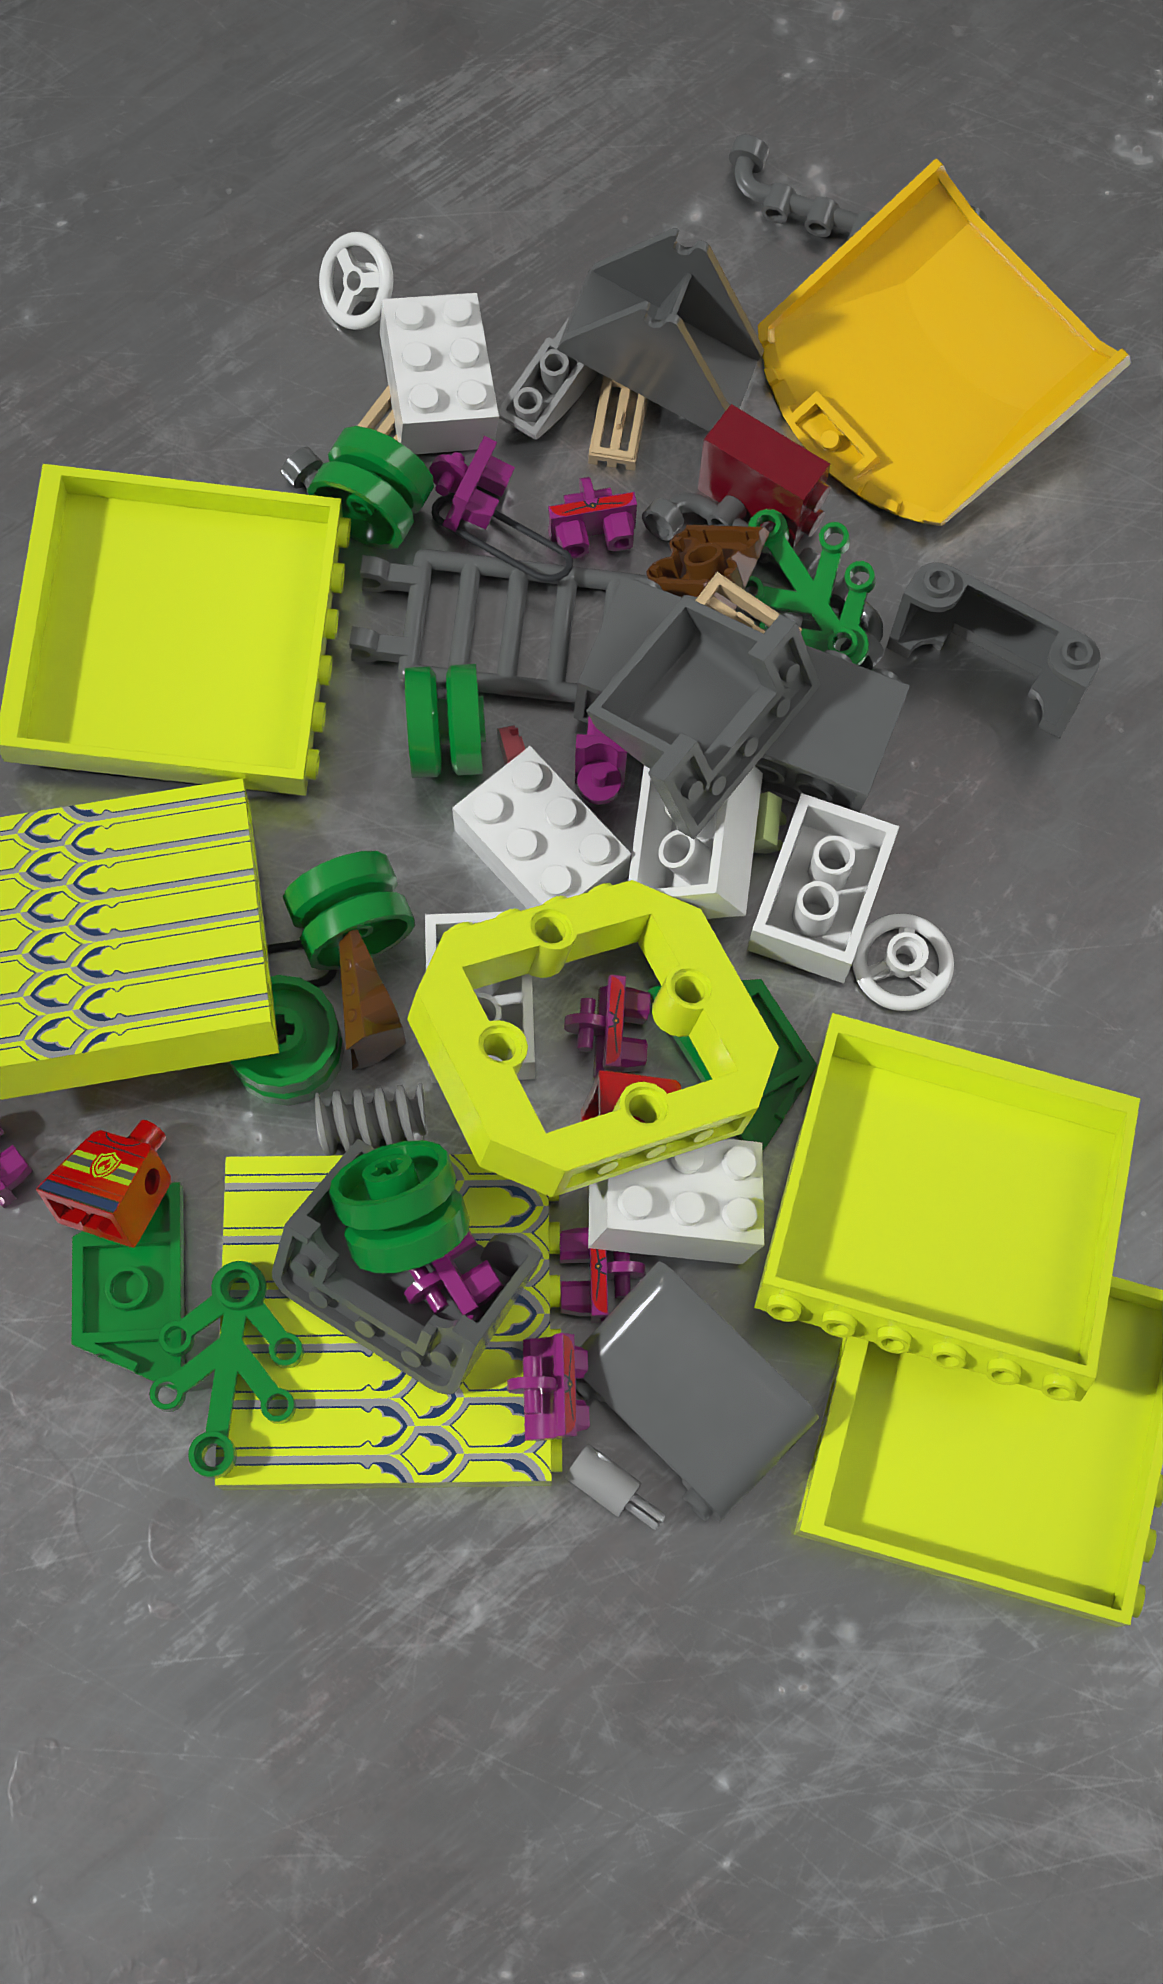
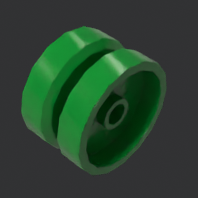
M360 426L344 428L328 453L329 462L322 464L307 488L308 495L341 499L343 518L351 519L350 538L365 545L384 550L398 548L414 523L413 514L420 511L434 488L433 476L419 457L394 438L371 428Z
M476 664L450 665L446 672L447 697L438 698L437 676L430 666L405 668L406 719L412 778L439 776L442 771L441 745H450L452 769L458 776L483 774L481 742H486L483 696H478Z
M359 851L341 855L303 873L287 887L282 896L294 927L304 930L299 938L311 968L321 971L341 969L339 941L352 930L358 929L371 958H374L399 944L409 936L416 926L414 916L405 896L394 892L398 886L397 877L386 854L379 851Z
M271 976L278 1042L286 1038L287 1042L278 1044L279 1053L229 1061L235 1075L249 1093L266 1103L291 1106L311 1101L315 1098L316 1092L320 1095L330 1087L341 1070L345 1047L334 1007L320 988L299 977Z
M426 1140L402 1141L382 1146L357 1157L341 1168L331 1180L329 1193L338 1218L346 1226L344 1236L352 1259L360 1269L373 1273H398L422 1267L445 1256L457 1247L469 1232L470 1219L463 1197L455 1189L456 1176L448 1152L440 1144Z

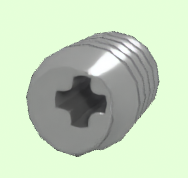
M418 1083L414 1099H409L403 1085H397L393 1101H388L382 1087H376L371 1103H367L360 1088L354 1090L351 1104L347 1105L339 1090L333 1091L330 1106H324L319 1093L316 1092L317 1133L326 1156H336L339 1142H342L347 1152L357 1139L363 1140L366 1144L377 1149L380 1146L381 1139H385L387 1145L401 1142L403 1137H406L407 1141L422 1140L423 1136L426 1135V1115L422 1083Z

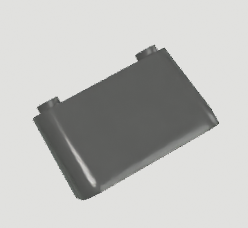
M933 562L921 566L903 593L886 648L907 659L916 647L923 644H933L932 647L941 651L951 632L1037 676L1028 697L1035 701L1038 699L1042 706L1043 715L1038 727L1061 738L1098 671L1101 657L1096 643L1083 633L948 564Z
M357 1139L285 1223L272 1269V1278L280 1291L289 1299L437 1393L453 1394L458 1390L537 1269L543 1254L517 1235L497 1234L490 1239L485 1247L478 1244L455 1258L453 1261L462 1275L487 1260L504 1286L493 1299L481 1306L485 1315L476 1321L462 1315L446 1286L440 1290L449 1304L443 1311L434 1314L426 1299L410 1304L404 1295L405 1290L415 1282L409 1270L398 1273H373L360 1269L352 1259L344 1236L346 1226L338 1218L329 1193L331 1180L341 1168L357 1157L374 1150L370 1145ZM432 1263L425 1265L429 1272L436 1270Z
M660 1261L642 1277L580 1346L588 1351V1371L585 1373L584 1378L576 1379V1394L587 1403L593 1397L600 1402L605 1401L683 1479L682 1483L688 1490L682 1497L683 1500L705 1521L712 1515L720 1523L819 1419L814 1408L677 1273Z

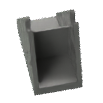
M672 228L594 263L586 276L557 350L710 432L731 404L740 409L756 364L763 355L764 348L710 245L705 241L699 240L692 247H684L676 241L679 229Z

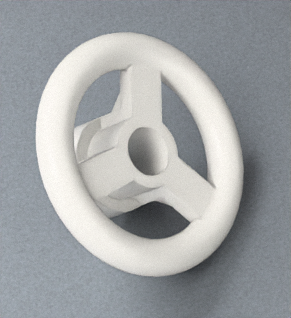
M350 232L340 236L332 243L321 264L319 289L326 311L337 324L351 330H361L372 326L381 318L382 299H391L394 278L391 261L385 248L376 238L363 232ZM362 247L373 256L376 263L359 262L353 256L350 248ZM338 261L344 272V291L339 303L336 300L333 288L334 270ZM361 301L374 302L365 313L351 315L354 307Z
M891 914L875 920L864 929L852 962V967L857 983L871 1000L891 1010L914 1011L931 1005L945 993L953 977L954 957L947 938L934 924L916 915ZM898 929V934L891 939L887 946L884 960L868 966V952L876 938L887 931ZM915 932L927 938L935 948L939 960L937 976L924 967L929 955L928 946L924 939L915 934ZM906 954L912 959L913 963L909 965L902 964L898 961L896 955ZM892 975L900 978L910 977L925 990L911 996H899L885 991L876 981Z

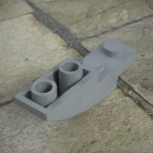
M569 318L554 339L546 338L498 408L501 420L535 440L547 432L571 408L599 373L557 350Z

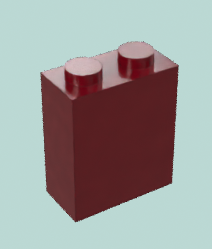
M731 404L704 438L698 490L718 503L726 496L737 498L746 507L747 516L745 519L748 521L761 510L773 509L780 512L784 516L789 529L788 542L794 548L804 534L811 537L824 518L825 511L821 509V506L831 490V487L826 484L831 464Z

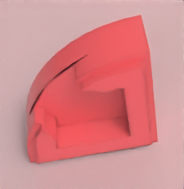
M515 725L497 728L504 764L506 765L523 752L525 746L522 736L519 737L518 727H515Z

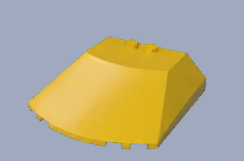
M938 159L933 160L757 325L758 339L764 348L762 357L767 381L784 419L804 448L830 463L829 474L848 490L869 503L892 514L937 526H943L983 493L1131 364L1130 355L1123 348L1117 351L1099 340L977 215Z

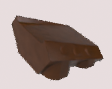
M687 525L684 531L676 534L669 542L672 552L671 556L652 563L646 571L647 578L660 585L663 591L679 597L688 595L698 598L717 572L745 590L768 538L769 531L765 527ZM718 592L714 594L715 598L736 610L737 605Z
M358 929L350 931L339 941L346 1050L351 1049L352 1071L374 1066L406 1044L403 1026L396 1008L378 975Z

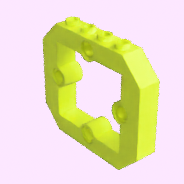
M634 880L616 885L604 883L580 895L569 898L566 896H556L540 906L522 911L516 908L509 909L493 919L474 924L472 922H462L454 925L443 933L416 991L407 1018L479 1167L550 1197H555L742 1134L759 1107L779 1048L702 910ZM638 942L662 986L652 1005V1015L655 1023L669 1035L678 1037L689 1036L712 1080L668 1094L662 1088L652 1083H633L625 1088L612 1112L546 1133L517 1077L527 1055L528 1043L526 1037L518 1027L509 1022L501 1020L489 1021L474 989L526 974L539 978L552 977L558 974L567 962ZM488 1055L496 1056L502 1061L493 1060ZM633 1116L640 1117L646 1123L639 1122Z

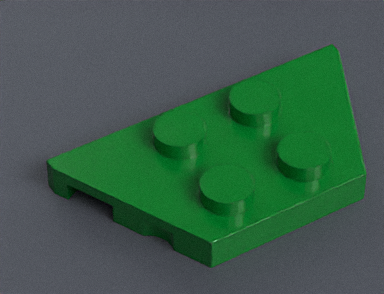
M762 979L741 980L779 1047L759 1107L743 1133L736 1135L738 1140L761 1142L764 1152L814 1073L817 1063ZM654 986L648 990L652 1005L662 986ZM672 1035L701 1082L712 1080L690 1037Z
M172 1182L134 1248L84 1231L72 1237L71 1344L82 1351L153 1382L162 1376H171L184 1366L185 1355L180 1357L169 1355L162 1349L158 1339L159 1332L166 1323L175 1320L179 1321L184 1317L183 1186L180 1182ZM176 1329L168 1335L167 1343L169 1347L178 1348L184 1344V1330ZM167 1384L164 1386L177 1392V1388L173 1384Z

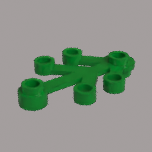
M773 509L757 512L750 519L748 526L760 527L761 524L768 521L776 524L773 531L769 532L761 552L773 555L795 591L763 586L761 580L752 575L745 588L749 586L757 587L758 593L755 598L772 609L812 616L821 631L801 628V635L805 645L822 652L826 650L837 651L848 656L852 663L856 665L862 664L868 655L869 641L865 631L860 627L867 595L874 589L876 584L873 567L865 561H856L847 567L845 581L849 592L840 620L829 605L842 554L850 546V536L847 528L842 523L830 522L820 530L819 541L822 552L815 579L813 580L788 542L789 529L784 516ZM833 533H839L843 536V540L837 545H829L826 543V540ZM858 572H865L869 575L867 582L860 585L854 584L851 579ZM760 623V628L765 630L769 628L764 623ZM848 638L852 641V645L846 651H838L834 648L837 640Z
M234 1261L220 1268L212 1280V1296L179 1321L175 1320L166 1323L161 1328L158 1337L159 1344L165 1352L171 1356L180 1357L191 1351L196 1334L223 1316L220 1338L171 1376H162L156 1379L151 1385L149 1392L151 1402L158 1409L164 1412H173L183 1405L186 1393L214 1372L206 1431L193 1440L188 1453L192 1468L201 1476L209 1479L224 1477L233 1469L236 1463V1447L228 1437L238 1373L261 1401V1411L270 1422L275 1424L286 1423L294 1416L296 1411V1402L293 1396L287 1390L278 1388L243 1342L246 1318L250 1320L270 1344L269 1355L274 1363L281 1368H293L301 1362L304 1356L303 1344L296 1335L284 1330L264 1304L267 1294L266 1279L259 1268L245 1261ZM237 1281H246L250 1286L249 1293L242 1299H234L230 1295V1289ZM176 1329L184 1330L186 1332L185 1343L178 1348L169 1347L167 1343L168 1335ZM284 1341H291L296 1345V1353L289 1360H282L277 1357V1348ZM167 1384L175 1385L177 1388L175 1400L169 1404L161 1403L158 1398L160 1389ZM277 1396H283L288 1400V1409L280 1416L271 1415L268 1409L270 1401ZM213 1446H220L224 1450L222 1463L215 1467L208 1466L205 1462L207 1450Z

